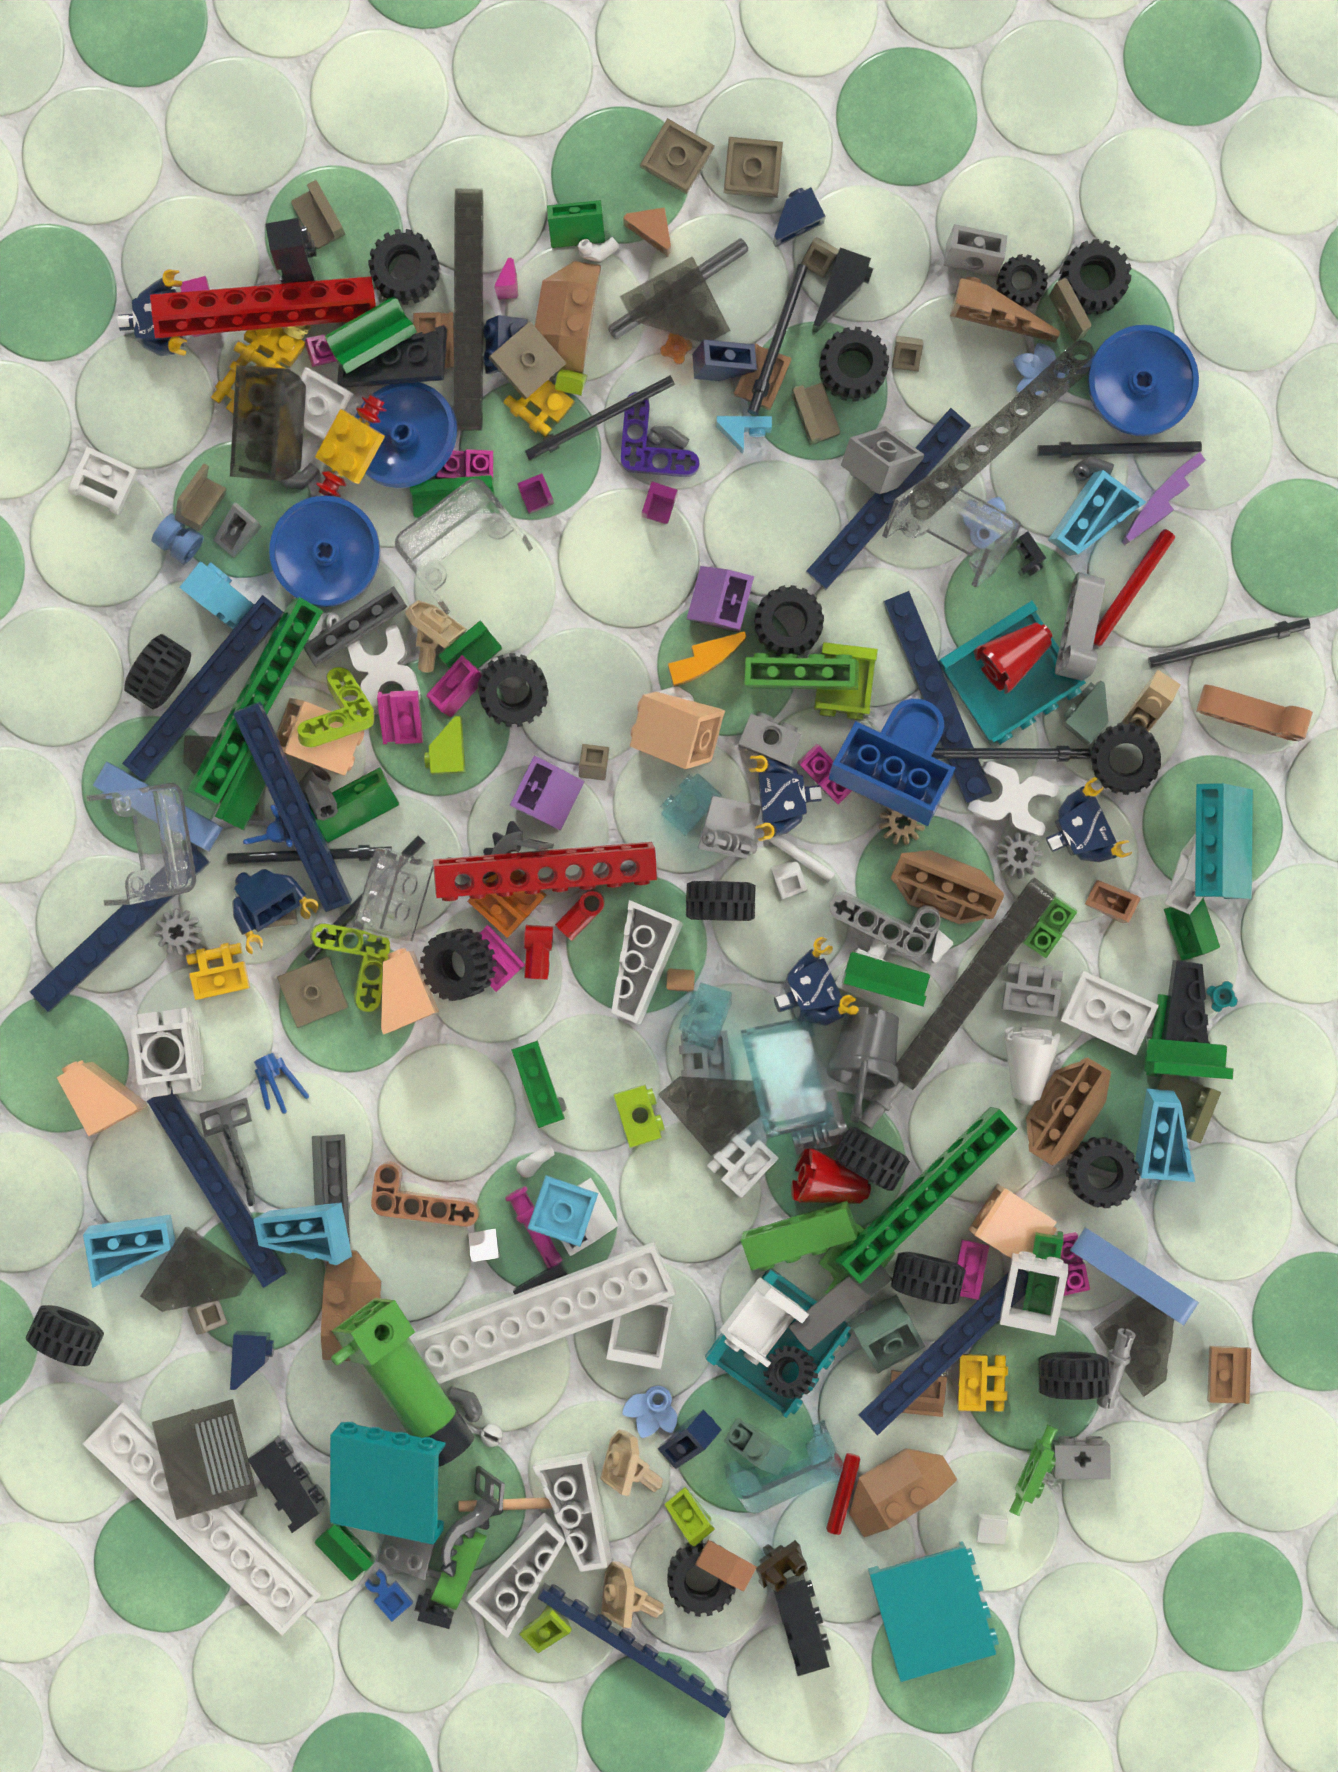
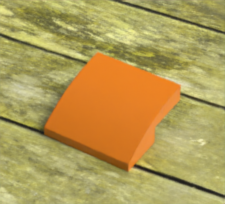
M517 869L511 873L510 877L514 880H520L525 874ZM494 874L493 876L489 877L486 880V882H493L494 880H496L497 874ZM542 890L538 894H525L524 891L513 892V895L507 897H500L495 893L486 894V897L481 899L469 898L467 902L508 938L542 902L547 894Z

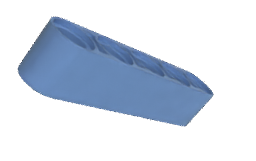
M107 761L93 784L94 787L209 852L223 829L217 823Z
M1086 1227L1070 1249V1251L1183 1326L1199 1304L1198 1301Z

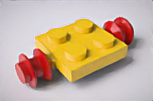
M369 395L368 399L362 397L365 405L363 408H356L358 415L362 418L358 419L345 410H339L315 455V458L332 468V471L322 472L325 477L323 483H316L320 487L318 492L322 495L341 497L338 492L339 487L347 486L344 478L341 477L342 475L352 482L360 484L385 435L369 426L370 422L380 423L381 420L378 418L379 412L387 411L382 407L384 402L373 395Z

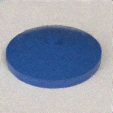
M1152 325L1130 326L1111 335L1095 353L1088 372L1089 396L1097 413L1107 424L1116 430L1134 436L1156 435L1169 430L1179 423L1191 409L1199 387L1197 363L1188 346L1174 333Z
M420 382L389 384L374 392L372 395L384 402L382 407L387 411L379 412L378 418L381 420L380 423L370 422L369 426L385 435L365 474L374 482L392 488L415 486L433 477L446 464L456 443L457 422L449 403L436 389ZM357 412L356 415H355V417L358 418V419H359V418H362V417H360V416L358 415V412Z
M315 496L304 499L290 507L275 525L269 548L271 566L280 584L295 598L301 597L312 605L321 607L347 603L365 591L376 575L381 552L378 534L368 516L353 503L334 496Z

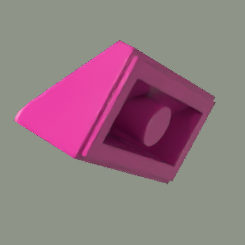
M512 258L507 259L495 283L494 288L498 300L518 297L517 272L514 259Z
M461 655L426 696L442 713L452 717L478 689V682L482 677L481 671Z

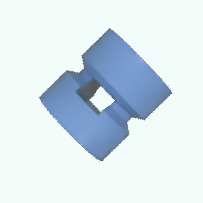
M171 513L159 524L151 541L164 551L170 550V555L184 565L199 550L204 536L191 527L186 529L185 524L175 520V515Z

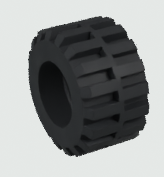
M400 229L394 230L395 234L390 236L389 232L384 234L385 239L383 241L378 239L375 242L376 248L371 249V260H368L369 272L377 290L381 292L382 296L385 298L394 296L398 301L402 302V305H408V301L412 300L415 304L420 302L419 298L422 296L426 299L429 296L428 291L430 289L434 291L436 287L435 281L439 280L440 275L438 271L440 268L439 262L428 239L425 240L422 234L417 232L415 235L410 229H406L405 233H401ZM409 254L418 258L420 268L412 278L398 280L389 274V266L397 256Z
M1093 239L1091 243H1088V241L1082 242L1079 247L1076 246L1067 256L1059 272L1061 275L1058 281L1064 278L1068 280L1087 315H1091L1094 311L1098 315L1102 314L1104 310H1111L1122 299L1129 288L1128 284L1131 282L1132 275H1129L1131 264H1126L1125 262L1128 258L1125 253L1120 255L1119 250L1121 248L1117 245L1114 248L1110 247V241L1107 240L1103 244L1099 243V239ZM1090 264L1102 267L1109 276V286L1103 290L1088 288L1081 280L1080 269Z
M856 326L854 330H850L849 327L843 328V332L839 333L837 331L825 343L819 361V375L824 380L823 385L825 388L832 390L831 394L836 397L838 394L842 396L841 400L847 401V398H852V402L859 401V398L862 397L865 400L872 393L875 394L883 384L889 368V355L886 354V345L880 343L881 338L878 335L876 337L871 335V330L867 329L864 332L861 331V327ZM847 351L862 353L870 364L868 373L859 378L846 376L838 366L840 355Z
M785 585L779 586L778 589L768 592V595L760 601L754 619L755 633L758 635L760 643H763L766 646L765 649L769 652L773 651L778 656H781V654L802 655L808 649L810 650L818 641L824 627V615L822 614L821 604H818L817 598L814 594L810 595L807 589H799L796 585H791L790 587H785ZM792 606L803 613L805 627L800 634L794 637H786L775 630L773 616L779 608Z
M164 634L156 636L146 645L132 665L125 680L124 691L153 710L160 707L172 695L184 677L191 661V652Z
M509 653L508 657L503 655L497 656L498 660L495 662L491 660L488 663V668L482 670V677L478 682V692L482 707L489 718L493 717L494 721L498 724L501 722L505 723L506 727H512V724H517V727H521L523 722L526 721L529 724L534 721L533 717L536 715L539 717L543 713L542 708L546 707L547 696H549L547 681L542 669L537 666L534 660H528L527 656L522 654L520 657L516 656L515 653ZM514 676L523 678L529 684V693L525 699L514 704H509L499 699L497 688L504 679Z
M1122 722L1117 723V726L1114 727L1109 726L1104 733L1099 734L1097 741L1093 744L1091 753L1092 770L1095 777L1098 778L1097 781L1099 780L1104 788L1111 789L1113 793L1122 792L1123 795H1129V792L1139 793L1142 788L1145 787L1147 789L1151 785L1152 780L1157 778L1158 771L1161 768V753L1158 742H1156L1151 732L1149 733L1141 725L1140 727L1136 726L1135 723L1123 724ZM1120 744H1133L1141 750L1143 756L1142 764L1134 772L1120 773L1112 768L1109 761L1110 753Z
M691 881L687 883L686 917L691 920L751 921L755 919L756 885L750 882Z
M460 928L440 933L428 941L429 945L424 946L422 952L425 956L420 957V963L423 964V968L420 971L421 975L425 974L426 979L424 983L431 986L430 991L433 994L439 993V998L443 1000L448 998L449 1001H456L480 994L485 991L484 988L490 986L492 982L489 979L494 978L496 973L492 970L493 967L497 966L496 960L492 959V955H495L493 949H489L488 945L490 942L487 939H481V933H473V929ZM454 951L461 956L464 962L465 971L462 978L455 972L452 965Z
M849 1127L833 1155L841 1165L889 1191H894L910 1163L907 1156L856 1127Z
M1107 1137L1089 1138L1087 1142L1082 1141L1079 1147L1070 1153L1072 1157L1066 1163L1068 1165L1066 1177L1069 1179V1187L1073 1189L1074 1194L1078 1198L1094 1207L1111 1208L1113 1205H1121V1201L1124 1199L1128 1200L1131 1197L1129 1194L1132 1190L1136 1191L1137 1186L1135 1183L1140 1178V1174L1137 1173L1139 1165L1134 1160V1154L1124 1144ZM1107 1156L1116 1163L1117 1176L1110 1186L1102 1189L1096 1188L1088 1180V1168L1096 1158Z
M901 1252L897 1256L891 1287L899 1293L940 1304H956L959 1302L966 1270L957 1263L914 1252Z
M42 1305L39 1307L26 1335V1341L34 1349L54 1360L72 1366H88L91 1364L104 1336V1332L96 1323L74 1311L54 1305Z
M1054 1352L1039 1357V1393L1050 1398L1066 1400L1101 1398L1109 1394V1359L1100 1354L1088 1352Z
M703 1540L695 1547L689 1542L686 1543L685 1548L682 1549L680 1547L676 1551L675 1557L672 1556L667 1571L669 1594L671 1598H674L677 1607L682 1606L687 1614L690 1611L695 1612V1616L701 1617V1613L712 1616L713 1611L717 1610L719 1613L724 1610L723 1606L725 1604L729 1605L732 1601L731 1596L732 1594L735 1595L736 1587L719 1578L717 1584L708 1591H696L687 1585L685 1580L686 1573L696 1566L695 1564L706 1543H703Z

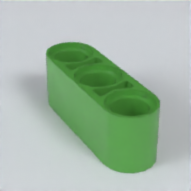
M475 1531L471 1539L463 1534V1545L453 1546L457 1550V1554L451 1557V1560L457 1561L456 1574L454 1577H450L442 1571L432 1595V1601L457 1610L487 1538V1535Z

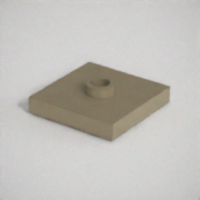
M667 118L642 160L640 168L687 195L714 150L715 145Z
M729 137L723 193L778 198L783 142Z
M1064 278L1056 282L1049 297L1061 321L1066 326L1074 343L1084 338L1092 324L1068 280Z
M531 321L489 357L524 400L566 364Z
M329 956L277 977L297 1028L349 1007Z

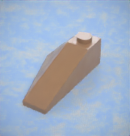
M975 277L960 278L950 313L951 317L1054 343L1057 341L1060 331L992 287L982 284L980 279Z

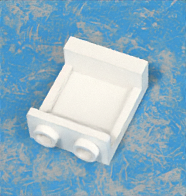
M759 1277L721 1327L720 1331L726 1336L725 1343L736 1352L741 1348L746 1352L744 1356L753 1364L757 1365L761 1362L768 1367L771 1362L766 1358V1355L794 1318L803 1323L809 1314L793 1300Z

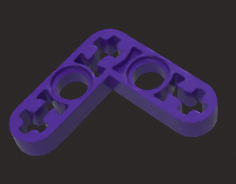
M649 399L641 402V404H645V407H640L639 418L645 417V421L639 419L628 420V416L634 418V407L624 411L621 465L626 471L679 477H691L697 473L700 463L697 454L693 451L646 447L650 410ZM630 426H640L643 430V435L639 439H631L627 434ZM626 443L634 446L643 445L642 448L636 447V457L641 458V460L637 461L635 466H630L629 461L625 460V457H630L631 446L625 447ZM658 454L666 456L668 459L667 466L663 469L654 467L652 464L654 456ZM671 455H677L676 461L683 462L685 457H690L691 462L695 463V466H690V470L686 471L683 465L675 464L676 470H670L672 467Z

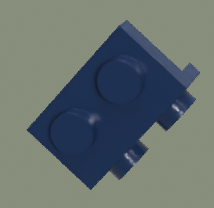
M497 315L486 320L483 335L486 339V348L483 355L486 374L491 375L500 372L489 357L527 324V319Z

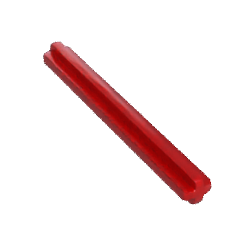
M1167 529L1161 531L1097 625L1094 645L1099 647L1103 645L1175 539V535Z

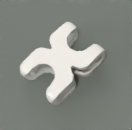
M396 624L386 628L388 646L380 655L371 656L367 654L359 640L348 646L354 668L360 673L368 674L362 680L360 687L372 705L374 715L379 714L378 692H382L383 688L389 684L397 683L403 687L404 691L418 690L419 700H421V692L415 673L408 666L400 665L407 658L408 651L400 629Z
M991 761L984 762L982 766L984 774L997 782L1000 788L999 796L992 803L980 800L972 801L969 803L968 811L989 821L1001 820L1008 814L1009 824L1013 829L1034 836H1043L1045 825L1030 816L1028 802L1035 795L1047 798L1058 795L1060 789L1058 785L1035 776L1028 777L1019 783L1018 773L1013 768Z

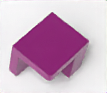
M542 473L517 483L529 514L554 504L553 497Z
M651 481L642 509V517L665 525L668 524L678 490Z

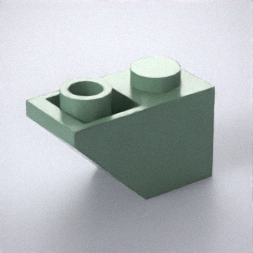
M1101 680L1095 685L1090 682L1080 694L1084 697L1078 705L1073 703L1063 714L1066 720L1062 725L1085 745L1091 744L1108 724L1105 683Z
M740 1418L736 1419L724 1440L726 1444L757 1468L777 1476L792 1453L776 1439Z

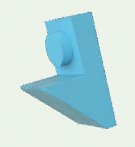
M717 416L716 427L743 454L744 432H749V436L752 437L766 436V433H771L772 416Z

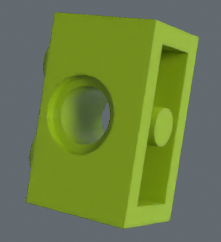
M646 1084L614 1093L615 1102L630 1148L662 1138L660 1132L664 1131L665 1127L661 1115L655 1116L652 1105L657 1104L652 1088L647 1089ZM638 1107L645 1108L648 1112L647 1120L644 1122L635 1121L632 1117L634 1109Z

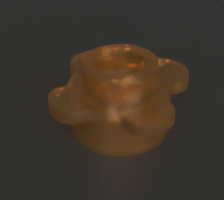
M671 332L668 335L666 344L660 348L661 355L672 358L676 364H682L685 361L684 356L687 351L692 349V342L688 339L685 340L677 332ZM674 346H678L679 350H674Z

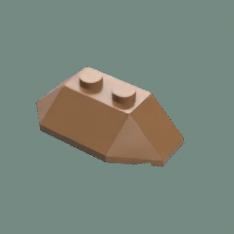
M573 261L542 281L535 327L566 362L562 369L579 373L584 372L601 265Z
M932 850L901 853L891 876V879L896 883L909 905L917 908L924 905L934 906L938 909L940 917L957 924L975 922L985 918L993 919L1004 898V893L982 870Z
M1088 1057L1080 1062L1055 1070L1044 1087L1040 1100L1034 1103L1026 1116L1029 1152L1053 1166L1075 1151L1106 1103L1111 1071Z
M351 1250L352 1257L338 1265L329 1264V1261L326 1264L321 1319L322 1360H331V1357L342 1349L332 1330L374 1298H381L382 1281L356 1250Z
M905 1448L858 1478L849 1514L863 1537H867L894 1527L936 1501L958 1479L943 1455Z

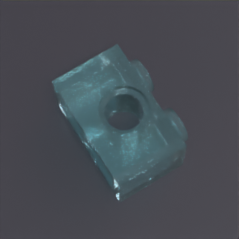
M698 773L694 777L689 774L679 785L682 789L676 797L670 795L660 806L664 809L661 816L684 836L708 812L712 795L722 796L718 790ZM688 795L695 797L697 800L696 808L691 811L685 810L681 805V800Z
M700 982L698 990H693L688 1002V1006H691L689 1014L683 1015L679 1025V1030L682 1031V1041L714 1051L732 1004V992ZM702 1012H707L711 1014V1017L703 1020L698 1015Z

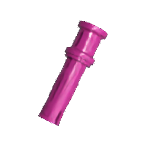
M523 1186L507 1195L505 1200L511 1203L516 1212L517 1222L523 1223L546 1267H553L563 1259L550 1236L528 1229L535 1206L527 1194V1187Z

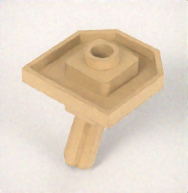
M418 600L408 607L405 614L410 623L418 629L416 646L420 647L418 669L422 672H433L436 648L440 645L443 648L448 647L461 637L467 629L435 605Z
M619 1429L610 1439L600 1480L625 1496L630 1495L633 1482L642 1483L652 1492L660 1490L663 1479L649 1468L650 1465L639 1458L637 1437L626 1430Z
M621 1562L610 1563L604 1575L601 1614L623 1628H631L633 1612L641 1610L654 1618H658L664 1611V1605L662 1602L647 1595V1592L635 1586L631 1568Z

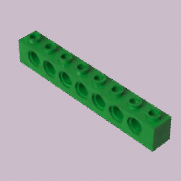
M301 597L291 599L187 791L210 804H219L249 749L233 713L261 701L266 714H268L321 617L323 610Z
M989 1107L834 1261L853 1281L861 1284L1018 1128L999 1108Z

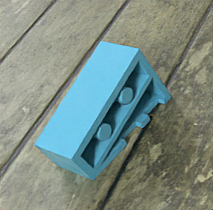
M1104 470L1094 472L1048 541L1069 556L1078 555L1105 535L1116 524L1126 519L1133 511L1144 505L1146 501Z
M342 1203L270 1210L253 1219L258 1245L261 1247L289 1254L294 1252L305 1255V1258L329 1261V1264L338 1265L352 1257Z

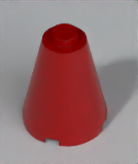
M1033 623L978 646L974 649V656L976 661L981 659L984 663V667L981 670L990 683L999 691L1004 689V694L1012 691L1052 645L1051 638L1053 635L1045 624Z
M806 1148L801 1153L794 1170L799 1172L797 1181L792 1180L791 1185L792 1199L802 1203H841L848 1201V1204H861L863 1200L869 1198L871 1192V1184H868L867 1179L841 1165L836 1160L811 1148Z

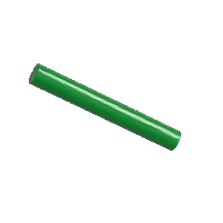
M1158 994L1157 1005L1159 1006L1154 1017L1151 1039L1162 1040L1168 995ZM1146 1072V1075L1157 1077L1158 1074Z

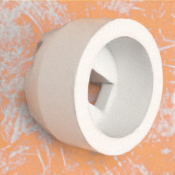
M488 1424L482 1429L481 1441L484 1445L496 1447L501 1443L503 1431L498 1425ZM485 1433H488L492 1436L498 1437V1440H492L488 1437H485L484 1435Z

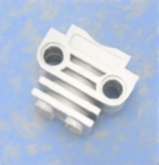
M190 1007L162 1011L163 1019L160 1012L131 1015L132 1029L130 1031L135 1056L137 1085H140L141 1098L171 1094V1082L173 1094L201 1090V1075H205L199 1027L198 1020L194 1021ZM165 1037L174 1040L180 1050L179 1059L173 1067L164 1065L158 1056V1046Z

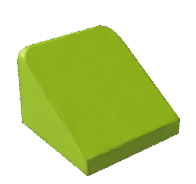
M561 368L557 374L555 389L581 396L588 375Z

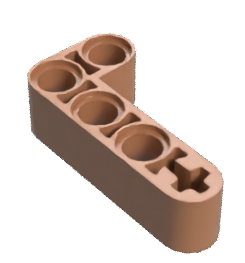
M1206 684L1203 686L1196 712L1291 741H1301L1306 738L1313 714L1312 711L1302 707H1284Z
M394 1162L383 1163L375 1172L371 1207L377 1215L464 1227L473 1225L479 1218L480 1208L473 1200L401 1191L402 1170ZM384 1168L394 1170L396 1177L393 1182H386L382 1178L381 1173ZM381 1195L390 1197L392 1201L390 1209H382L379 1206L378 1198ZM415 1199L419 1203V1211L416 1213L407 1211L405 1207L406 1200ZM436 1202L443 1203L447 1208L446 1215L436 1216L432 1210L433 1204ZM453 1204H456L455 1210L462 1211L465 1206H469L470 1212H474V1215H471L468 1220L464 1219V1214L455 1213L454 1219L450 1218Z

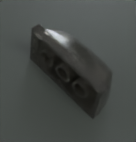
M236 365L230 477L283 481L293 477L301 469L306 385L300 376L293 371L285 368Z

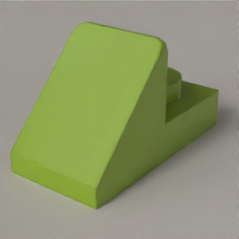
M686 1487L664 1504L693 1547L715 1530L710 1522V1515Z
M547 1605L537 1619L523 1627L519 1635L537 1653H540L570 1634L572 1629L568 1620L561 1613Z

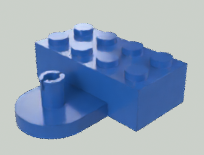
M907 699L894 707L881 733L855 721L832 764L828 779L929 826L956 769L931 757L944 730V719L941 712L935 705L926 700Z

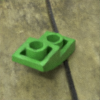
M1054 895L1023 943L1044 958H1047L1062 937V933L1077 914V910Z

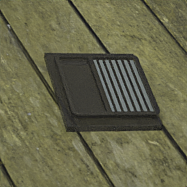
M233 1399L196 1410L191 1409L188 1412L152 1422L176 1520L212 1509L217 1510L220 1507L258 1496L250 1463L247 1460L248 1456Z

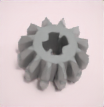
M1015 832L1014 841L1008 835L1004 837V841L1008 846L1003 844L997 845V848L1004 851V854L996 855L995 859H1004L1005 863L999 866L1000 870H1004L1008 866L1010 867L1007 876L1012 877L1017 869V876L1019 879H1022L1025 875L1024 869L1029 875L1034 874L1031 864L1036 867L1041 866V862L1035 860L1034 857L1042 856L1043 851L1034 852L1033 848L1037 847L1039 842L1036 840L1029 844L1030 834H1026L1021 841L1020 832ZM1016 848L1018 851L1023 850L1025 852L1022 856L1024 860L1022 863L1021 860L1015 861L1013 858L1016 855L1014 851Z
M174 909L173 917L168 912H165L163 917L166 923L163 921L156 922V925L162 927L163 930L157 931L154 934L156 937L163 936L164 938L159 941L158 945L163 947L168 944L166 951L168 954H172L176 948L177 954L183 955L184 947L189 952H192L194 947L191 941L194 943L201 942V939L195 937L194 934L201 933L203 931L202 928L193 927V925L198 923L199 919L194 917L189 920L191 912L185 910L181 916L180 910ZM182 926L181 931H184V936L175 938L176 933H173L174 927L179 928Z

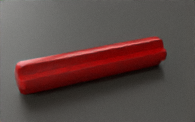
M847 1453L845 1456L826 1527L827 1532L834 1535H840L842 1532L861 1460L860 1456L853 1453Z

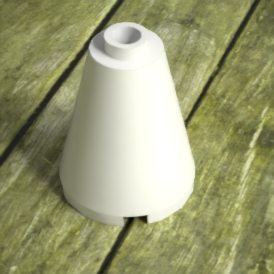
M1014 1027L1005 1029L1004 1037L1012 1095L1018 1099V1103L1032 1105L1034 1101L1041 1098L1060 1042V1034L1057 1033L1053 1037L1051 1030L1038 1027H1021V1032H1013Z

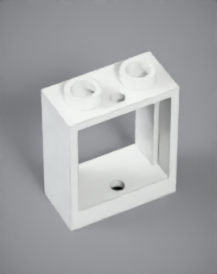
M1196 832L1181 851L1165 900V904L1188 914L1194 910L1203 898L1195 897Z
M1021 1251L1019 1254L1013 1253L1000 1314V1324L1055 1336L1068 1275V1264L1055 1257H1047V1260L1035 1258L1036 1255L1030 1252ZM1018 1269L1059 1277L1051 1316L1011 1308Z
M666 1298L650 1304L664 1308L656 1353L616 1346L621 1316L613 1319L606 1359L661 1369L673 1300Z

